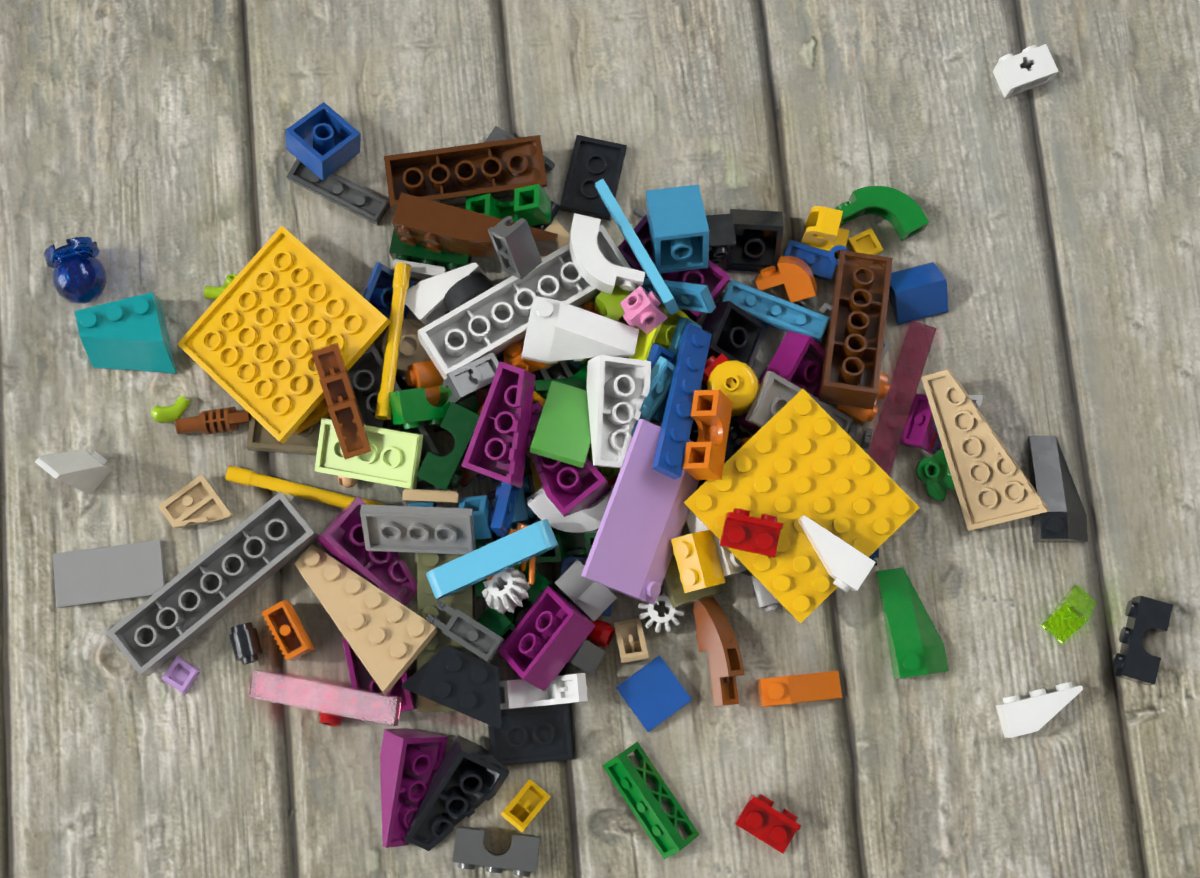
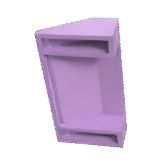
M639 419L581 576L631 598L655 605L673 555L671 539L680 536L689 511L684 502L696 491L700 480H696L684 469L682 470L681 477L676 480L653 470L652 466L661 427L644 419Z

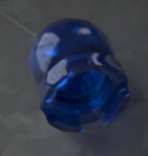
M76 237L66 239L67 245L55 249L54 244L47 248L44 252V258L48 267L54 268L52 273L53 285L59 296L70 303L83 305L97 300L103 294L107 283V275L100 260L95 258L100 252L96 241L92 242L90 237Z

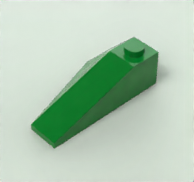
M904 568L876 571L894 679L948 672L944 643Z

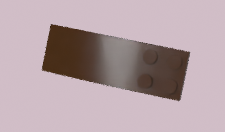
M540 135L384 156L389 202L393 214H395L401 192L459 207L465 206L466 198L491 194L494 199H500L514 195L516 188L540 184L542 188L547 187Z
M401 192L392 224L398 239H401L402 243L409 246H416V243L424 245L426 249L436 253H441L443 250L475 257L499 258L488 229L494 227L503 219ZM529 226L540 257L547 256L559 249L558 234Z
M840 250L819 401L873 410L879 390L893 258Z

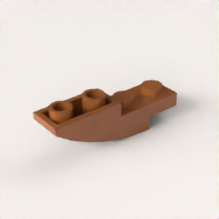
M714 597L697 600L693 603V614L697 631L696 640L699 652H708V667L711 675V694L714 707L739 704L736 676H743L745 674L734 631L727 616Z

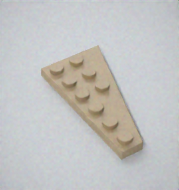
M948 368L923 375L921 377L968 531L1048 512L1049 508L951 370Z
M311 544L294 565L386 696L438 630L436 626Z

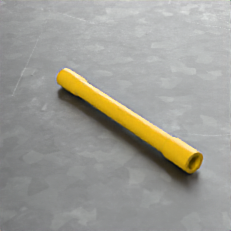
M402 262L395 264L393 278V296L389 319L391 323L388 326L381 386L375 418L380 420H391L392 418L389 392H394L405 300L411 273V265Z
M232 465L228 467L226 472V481L246 486H256L276 492L281 491L284 494L344 509L356 498L255 473L252 470ZM361 498L367 505H385V503Z

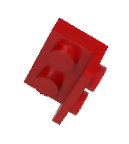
M734 508L733 513H726L719 546L775 558L783 523H778V517L761 514V518H755L750 516V511Z
M759 794L758 798L751 795L734 824L783 854L796 831L801 828V825L796 823L798 817L786 809H783L780 813L772 808L774 802L762 794Z

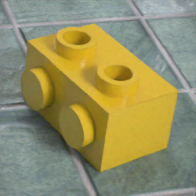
M710 530L671 539L684 593L725 583L714 536Z

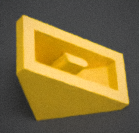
M529 779L500 815L520 832H523L551 796Z

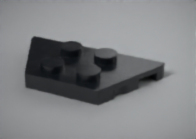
M450 646L443 648L401 686L403 689L495 728H502L499 667Z

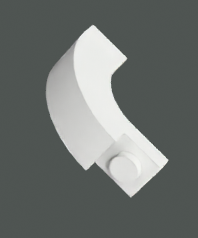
M574 213L569 236V250L573 264L579 274L590 285L609 294H612L615 285H619L625 291H634L639 286L642 287L645 277L644 271L612 264L601 254L597 244L601 219Z
M615 484L610 487L611 490L592 506L566 517L547 498L543 486L527 498V504L541 520L548 519L550 526L558 530L571 533L593 531L600 526Z
M585 673L556 676L545 692L523 679L499 681L501 710L588 701Z

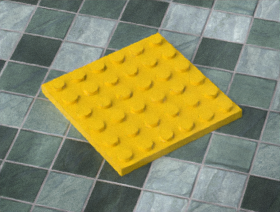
M281 225L181 338L177 345L266 430L284 444L325 398L311 351L338 342L348 372L391 321Z
M801 389L724 463L722 480H707L684 502L719 541L721 540L726 513H733L734 508L750 511V516L755 518H761V514L778 517L777 522L783 523V528L780 532L775 558L731 548L727 549L798 623H802L838 588L833 584L835 579L828 574L800 526L798 520L801 516L805 515L869 557L920 508L804 389Z

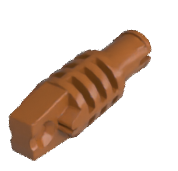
M236 407L207 410L199 413V416L175 419V428L177 434L201 432L208 435L239 430L238 424L250 422L251 414L248 411L236 412Z

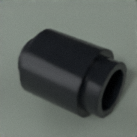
M252 622L231 627L232 634L229 636L235 660L242 661L243 665L258 661V656L263 654L257 629L253 628Z

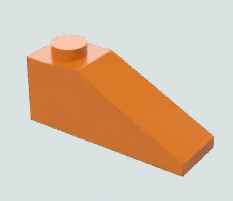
M839 671L757 680L760 707L842 698Z

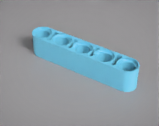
M545 519L427 572L426 576L437 600L557 547L558 543L548 519Z

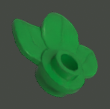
M938 450L932 457L922 458L917 463L915 472L918 479L925 483L927 494L932 499L944 501L947 489H955L944 450ZM929 466H931L933 470L931 475H929L927 471Z

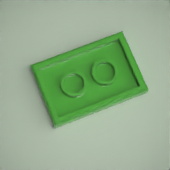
M552 381L529 452L583 468L591 443L587 391Z

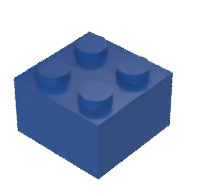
M325 102L285 130L286 149L322 181L360 153L361 133Z

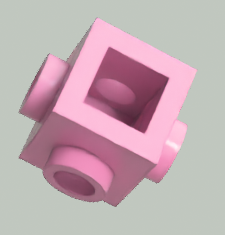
M641 286L620 302L625 311L623 317L631 327H639L647 335L668 318L661 307L662 301L653 291L648 293Z

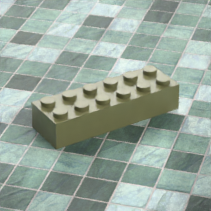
M417 553V614L425 620L428 614L447 625L452 615L441 611L435 605L437 600L426 573L463 555ZM475 584L439 599L454 610L458 609L475 620ZM436 627L438 632L417 657V671L446 646H450L475 657V654L443 634V630ZM417 694V712H457Z

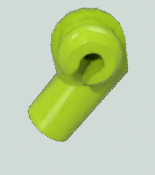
M227 275L225 283L221 287L205 286L204 298L216 300L237 275Z
M180 395L173 406L161 407L157 405L153 407L151 416L156 422L161 424L173 423L175 419L181 418L191 402Z

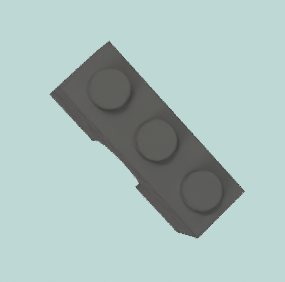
M457 827L452 862L459 863L458 868L474 870L475 865L486 866V871L493 873H502L503 869L514 870V875L530 877L531 872L536 873L541 836L513 833L509 850L496 854L491 852L486 846V829Z

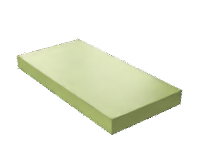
M321 418L315 463L316 472L416 489L418 478L416 476L419 471L423 441L422 434L364 425L371 451L345 459L332 420Z

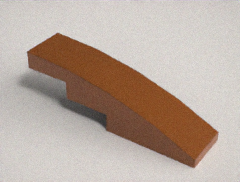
M338 342L312 350L311 354L320 377L319 381L344 458L348 459L370 452L371 447Z

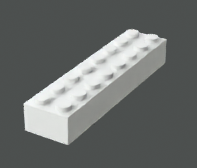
M601 224L599 226L597 244L603 257L612 264L631 268ZM568 243L542 258V263L522 280L511 276L419 329L418 340L445 380L447 373L489 353L494 352L497 355L511 344L524 339L534 296L558 300L578 307L599 295L601 291L590 285L579 274L571 259Z

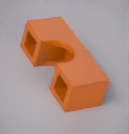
M720 389L694 390L691 417L697 423L698 438L697 442L686 443L683 469L696 480H722L733 402Z

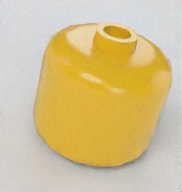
M737 360L725 361L717 365L707 381V390L720 389L733 402L731 416H742L748 413L760 388V383L754 370L746 363Z

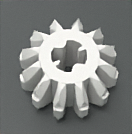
M514 567L494 575L491 580L483 582L485 589L482 591V594L486 599L487 605L499 613L504 614L507 610L514 613L515 607L517 605L523 607L521 601L529 598L527 590L530 589L529 583L525 575L521 571L515 570Z
M664 587L662 588V594L657 596L655 602L657 607L659 603H664L665 609H669V613H664V617L658 616V612L654 610L655 605L639 603L638 605L639 609L647 610V612L639 615L640 620L649 617L650 620L646 623L645 627L648 629L653 622L656 623V633L660 632L661 624H664L666 632H670L669 621L675 626L680 624L673 616H684V611L675 610L672 607Z

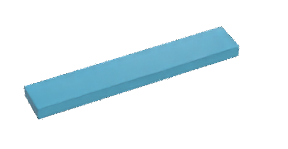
M601 179L595 183V187L666 310L671 315L679 311L674 297L604 179Z

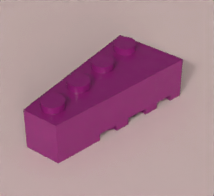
M501 361L499 362L462 467L522 488L535 375L524 369Z

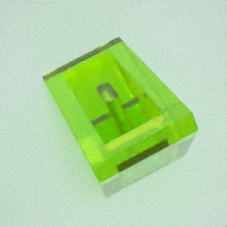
M1074 585L1041 626L1059 642L1064 643L1089 620L1097 602L1080 587Z

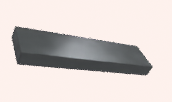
M296 159L286 176L289 181L377 226L390 206L388 200L335 173H332L322 181L298 159Z

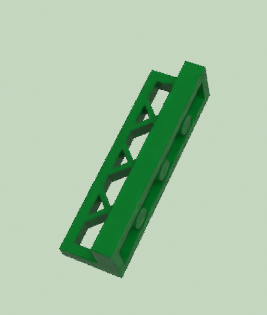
M638 741L602 765L663 859L681 851L700 835ZM631 752H634L638 758L639 767L634 766L627 756ZM646 777L651 778L655 784V791L649 789L646 785ZM661 800L669 805L670 814L665 813L662 809ZM677 824L682 825L688 836L685 839H682L678 833Z

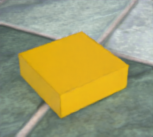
M872 227L849 238L847 241L853 252L878 255L884 250Z

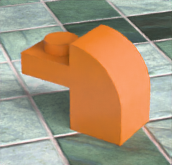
M794 256L780 257L777 269L775 266H770L761 270V274H758L755 281L760 291L784 284L791 303L816 296L818 290L809 265L802 259Z

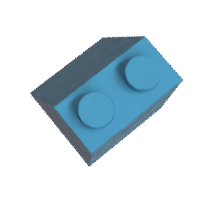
M699 185L647 190L646 213L653 262L659 274L708 268L709 227Z

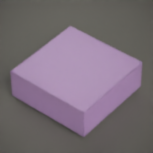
M176 656L162 677V680L183 694H186L201 670L180 656Z

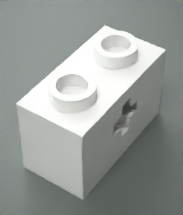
M1046 44L1039 47L1036 45L1029 46L1022 53L1014 56L1013 54H1007L998 60L993 70L1004 98L1051 82L1058 73V69Z

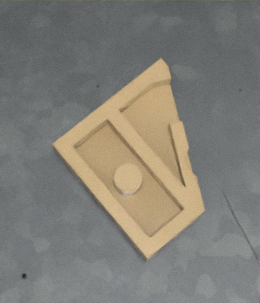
M203 474L199 475L158 506L175 529L230 519L234 516Z

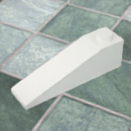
M534 296L521 358L552 364L563 360L583 361L585 358H594L599 355L630 357L635 354L639 329L562 301Z
M599 355L588 360L586 388L593 466L622 467L632 439L633 428L636 421L639 420L644 398L647 397L650 390L651 361Z
M84 449L45 454L38 457L35 461L36 464L55 479L90 495L111 472V469L105 465L108 461L105 457L96 451L91 454Z

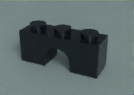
M1145 596L1133 597L1132 601L1128 602L1125 610V615L1128 616L1126 627L1122 628L1119 636V642L1122 643L1120 653L1116 654L1113 661V669H1116L1114 676L1143 685H1155L1161 658L1146 652L1142 639L1148 630L1157 633L1168 630L1173 604Z

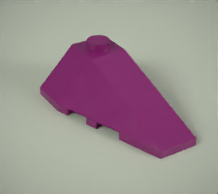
M536 402L531 409L527 442L529 451L543 410V406L539 402ZM530 453L547 498L564 517L589 508L611 490L607 480L587 457L584 467L581 468Z
M358 496L328 524L315 540L350 570L406 606L417 593V582L398 552L366 551L360 509L361 505L367 504Z
M409 728L384 729L380 752L383 847L409 845V842L405 841L404 837L430 787L436 771H438L445 757L448 736Z

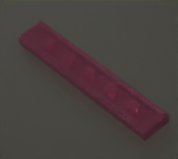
M913 320L909 323L890 382L891 386L886 394L869 447V456L888 476H890L937 329Z
M262 670L252 671L249 698L389 726H398L402 697L385 696L382 693Z

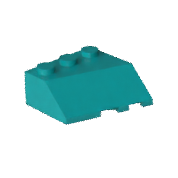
M153 292L74 311L79 336L93 368L177 374L162 302Z

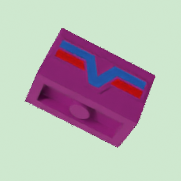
M915 394L900 443L906 447L923 449L934 455L936 451L941 450L942 444L927 395Z

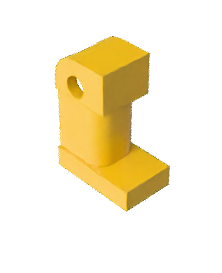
M822 206L812 207L805 222L804 228L806 230L801 243L828 252L837 245L846 247L850 230L839 228L843 211ZM836 252L834 256L839 257L840 252Z

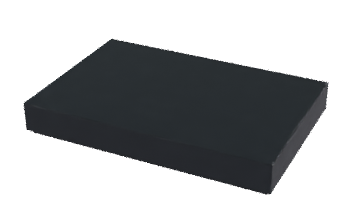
M577 135L560 210L610 221L611 214L602 201L595 183L604 179L614 198H616L627 145Z
M569 704L501 710L502 728L498 729L488 725L490 753L503 766L574 759Z

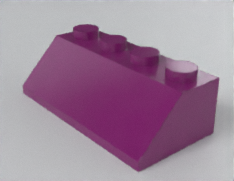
M787 331L759 382L760 385L766 372L772 371L819 398L825 349L811 336ZM748 413L740 416L737 422L751 434L755 435L760 430V428L745 420Z

